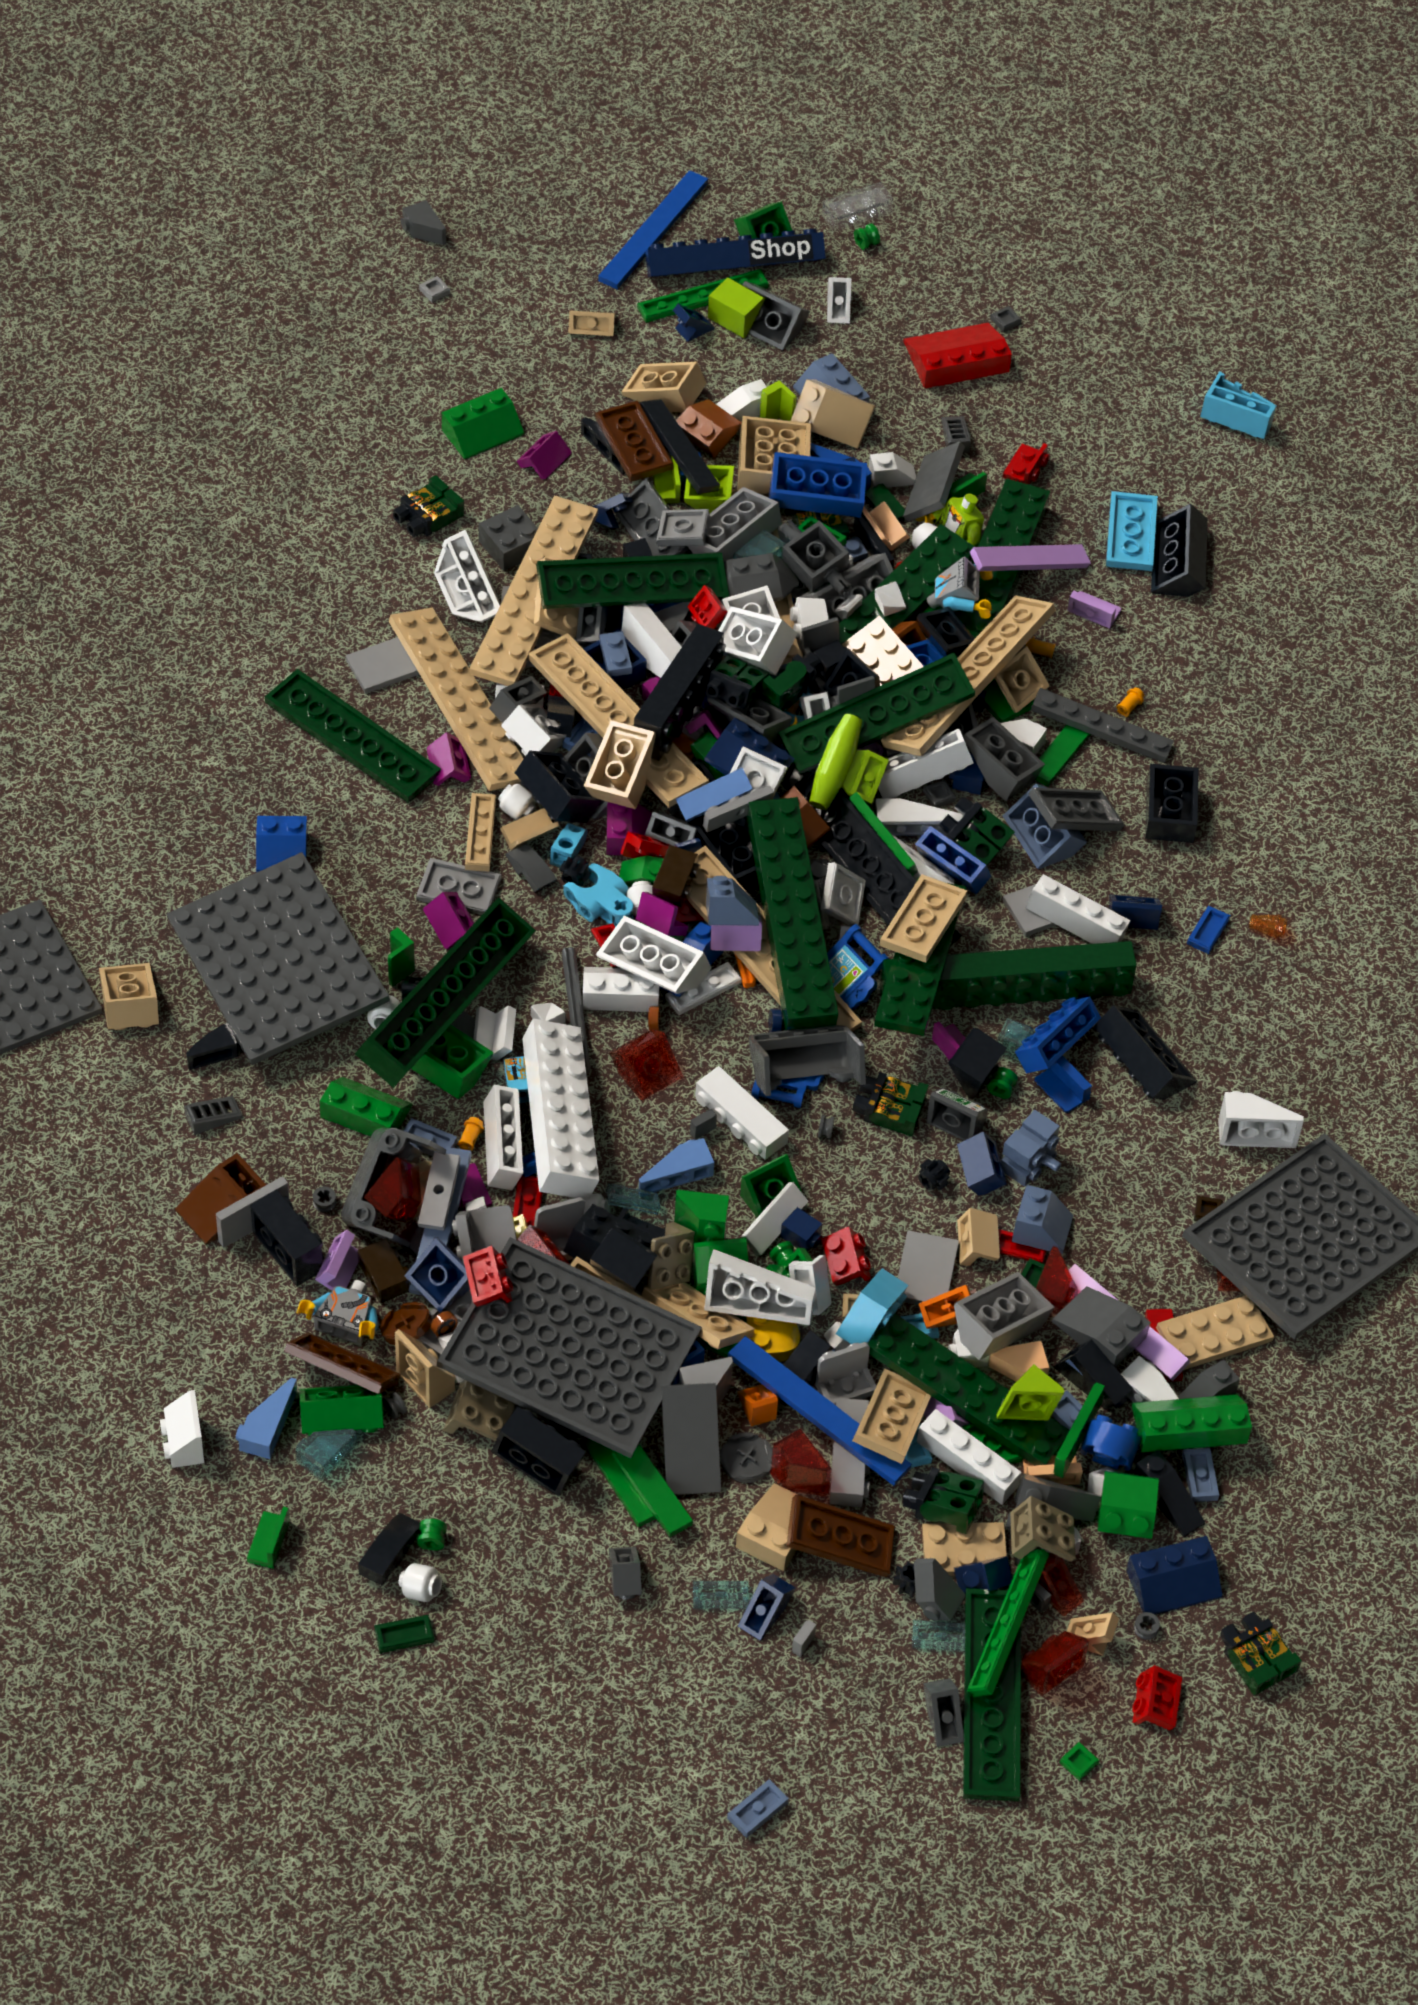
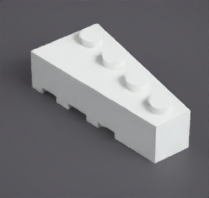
M713 1249L708 1267L704 1310L810 1325L814 1310L816 1288Z

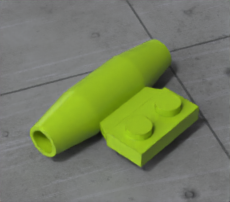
M844 714L827 743L815 773L809 801L812 806L818 809L827 810L841 787L848 796H852L857 792L867 805L873 802L889 760L870 750H857L863 722L859 717L852 714Z

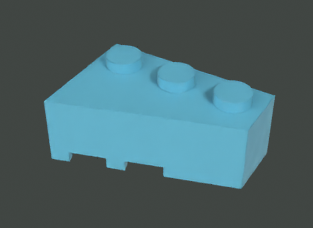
M1219 371L1205 395L1200 417L1210 422L1222 424L1233 430L1250 434L1253 437L1264 439L1271 428L1276 405L1255 392L1251 394L1241 389L1242 384L1238 382L1233 384L1225 379V374Z
M882 1268L861 1291L836 1335L850 1344L869 1343L882 1324L886 1325L896 1311L901 1308L907 1298L904 1292L909 1285Z

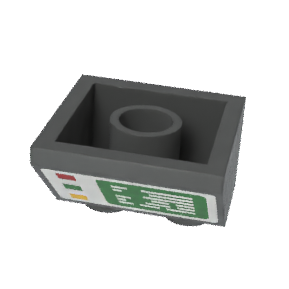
M940 1088L933 1091L930 1095L927 1123L965 1141L980 1133L986 1123L988 1109L978 1102H972L960 1096L957 1092Z

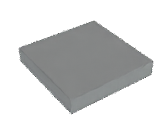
M709 509L663 510L657 535V546L704 545L710 517Z
M1035 885L1004 895L1002 900L1025 937L1057 926L1026 909Z

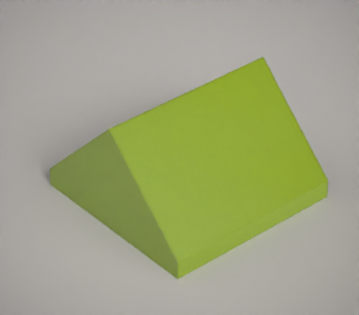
M727 278L709 295L708 318L745 338L765 298L736 281Z
M707 465L720 484L719 491L697 494L686 477L684 502L694 509H709V514L732 495L734 466Z
M1033 1364L1011 1387L997 1412V1419L1049 1420L1064 1394V1388Z

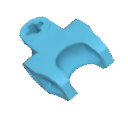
M592 863L588 866V871L591 872L589 878L595 884L594 886L582 888L573 882H568L563 886L564 896L571 902L576 911L589 922H593L600 916L608 924L613 923L616 927L623 916L633 919V914H631L633 902L630 898L626 897L628 891L626 883L614 872L598 864Z

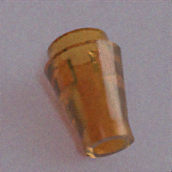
M1252 914L1249 928L1275 939L1277 937L1283 938L1287 928V918H1283L1282 915Z

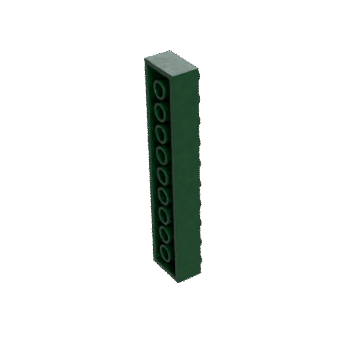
M1006 478L978 547L1033 546L1048 509L1050 491ZM1023 570L992 571L993 578L990 580H982L979 577V600L975 603L984 599L988 600L992 606L990 611L991 617L987 619L981 618L978 610H973V612L957 610L954 612L974 638L1011 601Z
M798 797L749 802L747 823L785 1031L837 1025L838 1008Z
M498 897L367 1038L355 1055L394 1088L536 930Z
M1132 941L948 955L932 1009L941 1008L949 1010L953 1007L963 1006L974 1008L978 1005L989 1004L1000 1006L1003 1003L1025 1004L1029 1001L1050 1002L1055 999L1067 1000L1073 997L1077 999L1079 995H1089V997L1096 999L1107 995L1121 997L1131 994L1137 966ZM893 959L883 960L880 980L881 997Z

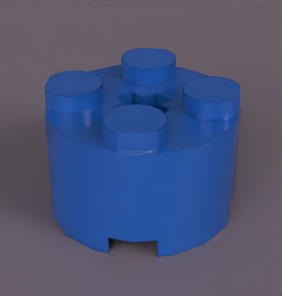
M1097 1415L1096 1420H1091L1080 1453L1086 1455L1088 1452L1093 1455L1092 1461L1113 1469H1118L1119 1465H1123L1126 1471L1131 1470L1141 1442L1140 1436L1137 1435L1138 1429L1128 1424H1123L1121 1427L1113 1424L1112 1419L1103 1415Z

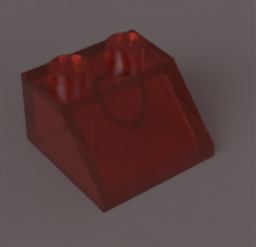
M651 1029L609 1052L618 1074L640 1100L683 1078L667 1037L662 1031Z
M396 1157L364 1198L387 1218L401 1222L412 1219L418 1211L417 1207L421 1203L419 1165L416 1162Z
M801 1428L774 1443L770 1473L777 1484L781 1483L785 1489L821 1497L829 1494L832 1468Z
M1063 1631L1058 1636L1052 1635L1043 1643L1040 1649L1037 1651L1031 1650L1024 1655L1021 1664V1675L1042 1697L1084 1667L1089 1641L1084 1637L1067 1631Z

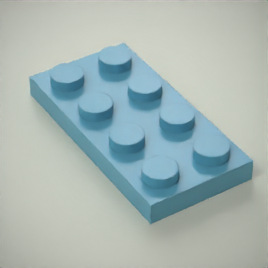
M1111 492L1106 567L1152 571L1158 496Z

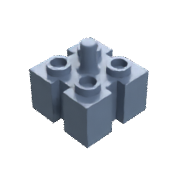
M1034 1110L1022 1123V1127L1019 1130L1016 1129L1004 1142L1002 1154L1005 1156L1001 1160L1003 1172L1024 1187L1030 1180L1033 1182L1037 1180L1042 1172L1041 1166L1046 1165L1057 1172L1061 1167V1163L1055 1159L1057 1155L1055 1149L1060 1140L1058 1137L1060 1126Z

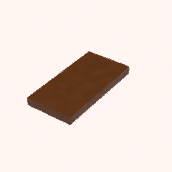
M638 400L595 412V419L630 482L673 470L674 464Z
M309 1332L287 1342L284 1352L377 1394L396 1385L401 1376L396 1371Z
M796 1494L792 1498L786 1547L887 1577L891 1570L895 1525Z

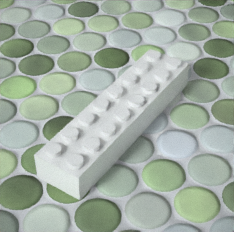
M533 1018L522 1040L539 1192L572 1198L582 1197L584 1200H589L599 1182L581 1027Z

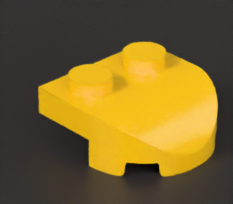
M746 1316V1323L755 1328L753 1337L750 1340L777 1361L783 1362L788 1360L789 1356L800 1344V1332L797 1324Z

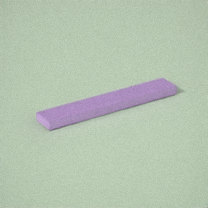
M1082 544L973 547L970 551L978 571L1087 568L1091 564Z
M1076 1264L1057 1282L1073 1298L1088 1286L1117 1299ZM1149 1327L1147 1338L1135 1348L1139 1354L1153 1363L1171 1381H1174L1190 1363V1360L1151 1327Z

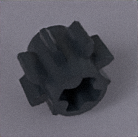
M579 856L568 857L559 868V871L563 872L561 876L565 884L573 882L576 885L582 886L591 875V872L587 871L588 862Z
M927 1159L920 1165L921 1170L919 1171L918 1178L926 1189L934 1190L937 1188L940 1191L949 1184L947 1180L950 1178V1170L942 1160L934 1159L931 1161Z
M907 1561L906 1565L902 1568L896 1567L895 1574L897 1576L893 1577L892 1584L899 1585L898 1594L901 1595L904 1592L913 1598L915 1593L914 1564H910Z

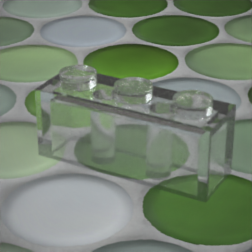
M878 182L824 200L822 217L833 233L892 214L893 197L882 182Z

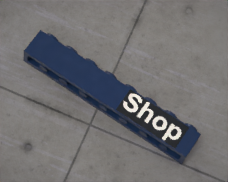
M817 228L805 229L803 230L804 234L795 235V231H784L782 236L773 237V233L760 234V238L752 239L751 235L738 236L736 241H730L729 237L716 238V243H708L707 239L695 240V245H686V241L674 242L672 243L673 247L664 248V244L650 245L651 249L645 250L648 277L823 260L826 259L823 232H817Z

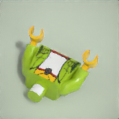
M966 494L964 497L948 499L944 508L915 520L921 522L925 519L924 523L933 524V520L936 518L935 524L937 527L942 524L977 547L981 540L984 516L976 507L977 497L973 494Z

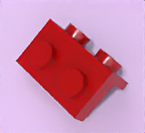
M848 1226L822 1238L832 1282L836 1286L860 1276L865 1281L871 1280L869 1270L872 1267L868 1257L865 1255L863 1248L866 1247V1244L860 1233H856Z

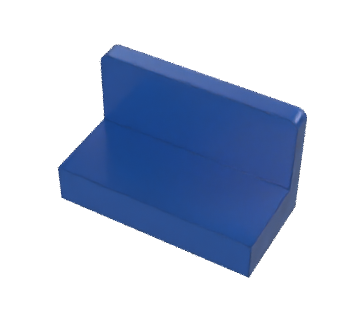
M1063 1055L1049 1069L1035 1077L1034 1081L1065 1113H1069L1090 1099L1092 1085Z

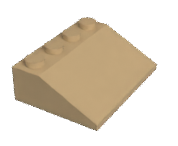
M743 416L739 437L737 492L745 487L761 495L769 493L775 452L810 456L811 423Z

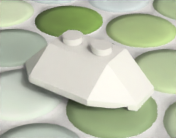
M464 530L445 539L434 574L452 614L481 623L494 617L501 604L467 531Z

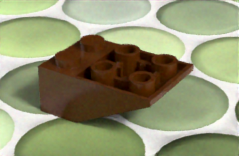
M236 1153L217 1165L175 1208V1211L207 1245L218 1238L216 1213L266 1186V1184L244 1159Z

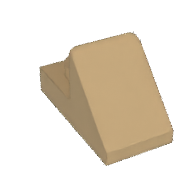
M1113 1612L1073 1618L1070 1620L1064 1643L1103 1656L1107 1642H1112L1119 1618Z

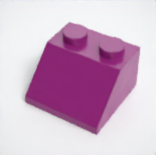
M607 802L606 855H621L620 852L628 831L645 835L652 812L639 804L636 809Z

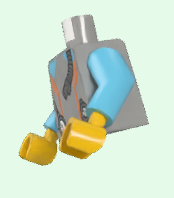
M964 556L937 576L935 579V593L927 598L929 606L933 609L939 606L943 608L949 607L953 612L957 610L968 612L978 610L981 618H990L991 603L986 599L978 603L975 602L979 600V577L982 580H990L993 578L992 571H978L976 565L972 564Z
M354 1280L350 1289L336 1286L332 1292H327L314 1301L301 1300L296 1312L297 1314L305 1313L308 1320H311L312 1315H314L315 1330L358 1345H362L365 1335H369L370 1339H374L375 1332L379 1328L377 1311L371 1306V1297L365 1295L368 1287L359 1280Z

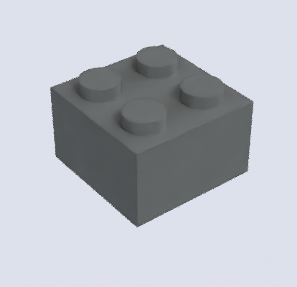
M517 505L480 522L479 542L501 569L505 571L522 562L538 528L520 506Z

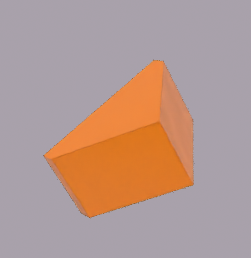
M963 1285L919 1303L927 1329L957 1324L954 1305L956 1302L971 1295L968 1285Z
M761 1384L737 1391L751 1427L776 1420L777 1396Z

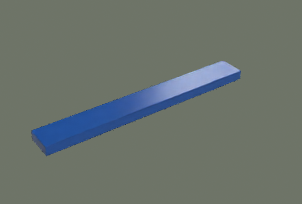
M689 170L598 275V281L618 289L646 257L645 250L651 249L650 245L658 243L707 186L708 178Z
M745 1336L728 1352V1357H732L736 1365L893 1486L911 1469L912 1464L905 1458L901 1464L853 1442L852 1440L859 1427V1423Z

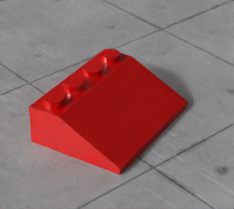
M989 323L903 339L924 389L1010 372L1012 353L1005 338Z

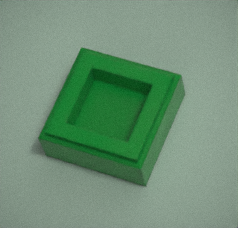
M1078 1742L1060 1759L1059 1763L1076 1779L1081 1781L1099 1764L1100 1760Z

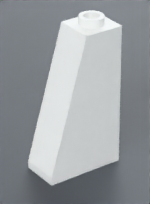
M646 603L624 606L621 631H623L624 636L645 657L647 660L646 668L661 678L682 648L681 645Z

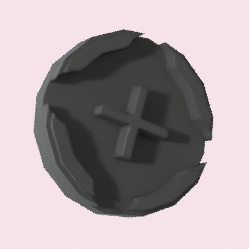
M741 1432L731 1436L720 1452V1464L724 1472L731 1479L741 1483H753L762 1480L770 1473L774 1463V1451L770 1443L766 1439L763 1440L755 1433Z

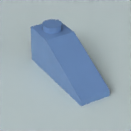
M705 1139L688 1140L684 1144L678 1145L639 1178V1195H647L713 1176L714 1161Z
M290 1378L247 1415L244 1425H239L236 1440L239 1441L240 1451L271 1459L297 1394L296 1379Z

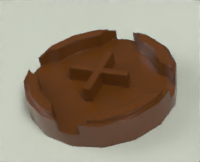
M409 1302L400 1305L401 1309L396 1312L394 1310L388 1312L380 1325V1331L384 1340L391 1345H395V1331L398 1329L415 1339L423 1336L430 1328L433 1320L426 1305L419 1302Z

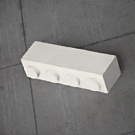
M960 729L940 736L922 757L902 752L888 758L889 762L878 789L882 798H896L902 793L918 789L928 782L941 779L947 774L965 769L968 765L973 764L974 762Z
M1044 874L1033 888L1026 909L1092 944L1121 942L1130 923L1129 919Z
M716 1067L696 1082L695 1097L698 1103L703 1107L707 1106L709 1109H712L717 1114V1121L720 1123L724 1122L730 1127L732 1134L737 1139L742 1138L748 1144L753 1154H759L766 1160L788 1143L789 1129L721 1067Z
M494 1085L483 1102L487 1183L489 1187L512 1191L523 1175L519 1091L515 1088Z
M937 1409L919 1426L917 1442L959 1474L984 1480V1492L1001 1505L1018 1488L1021 1471Z

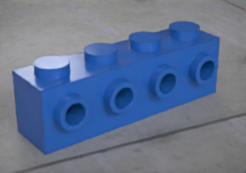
M1075 997L1067 999L1061 1004V1009L1048 1016L1049 1020L1046 1023L1036 1027V1032L1022 1041V1045L1015 1053L1026 1074L1049 1069L1101 1019L1091 997L1077 1000Z

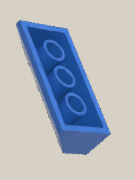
M775 452L769 498L779 502V508L861 518L865 501L867 463Z

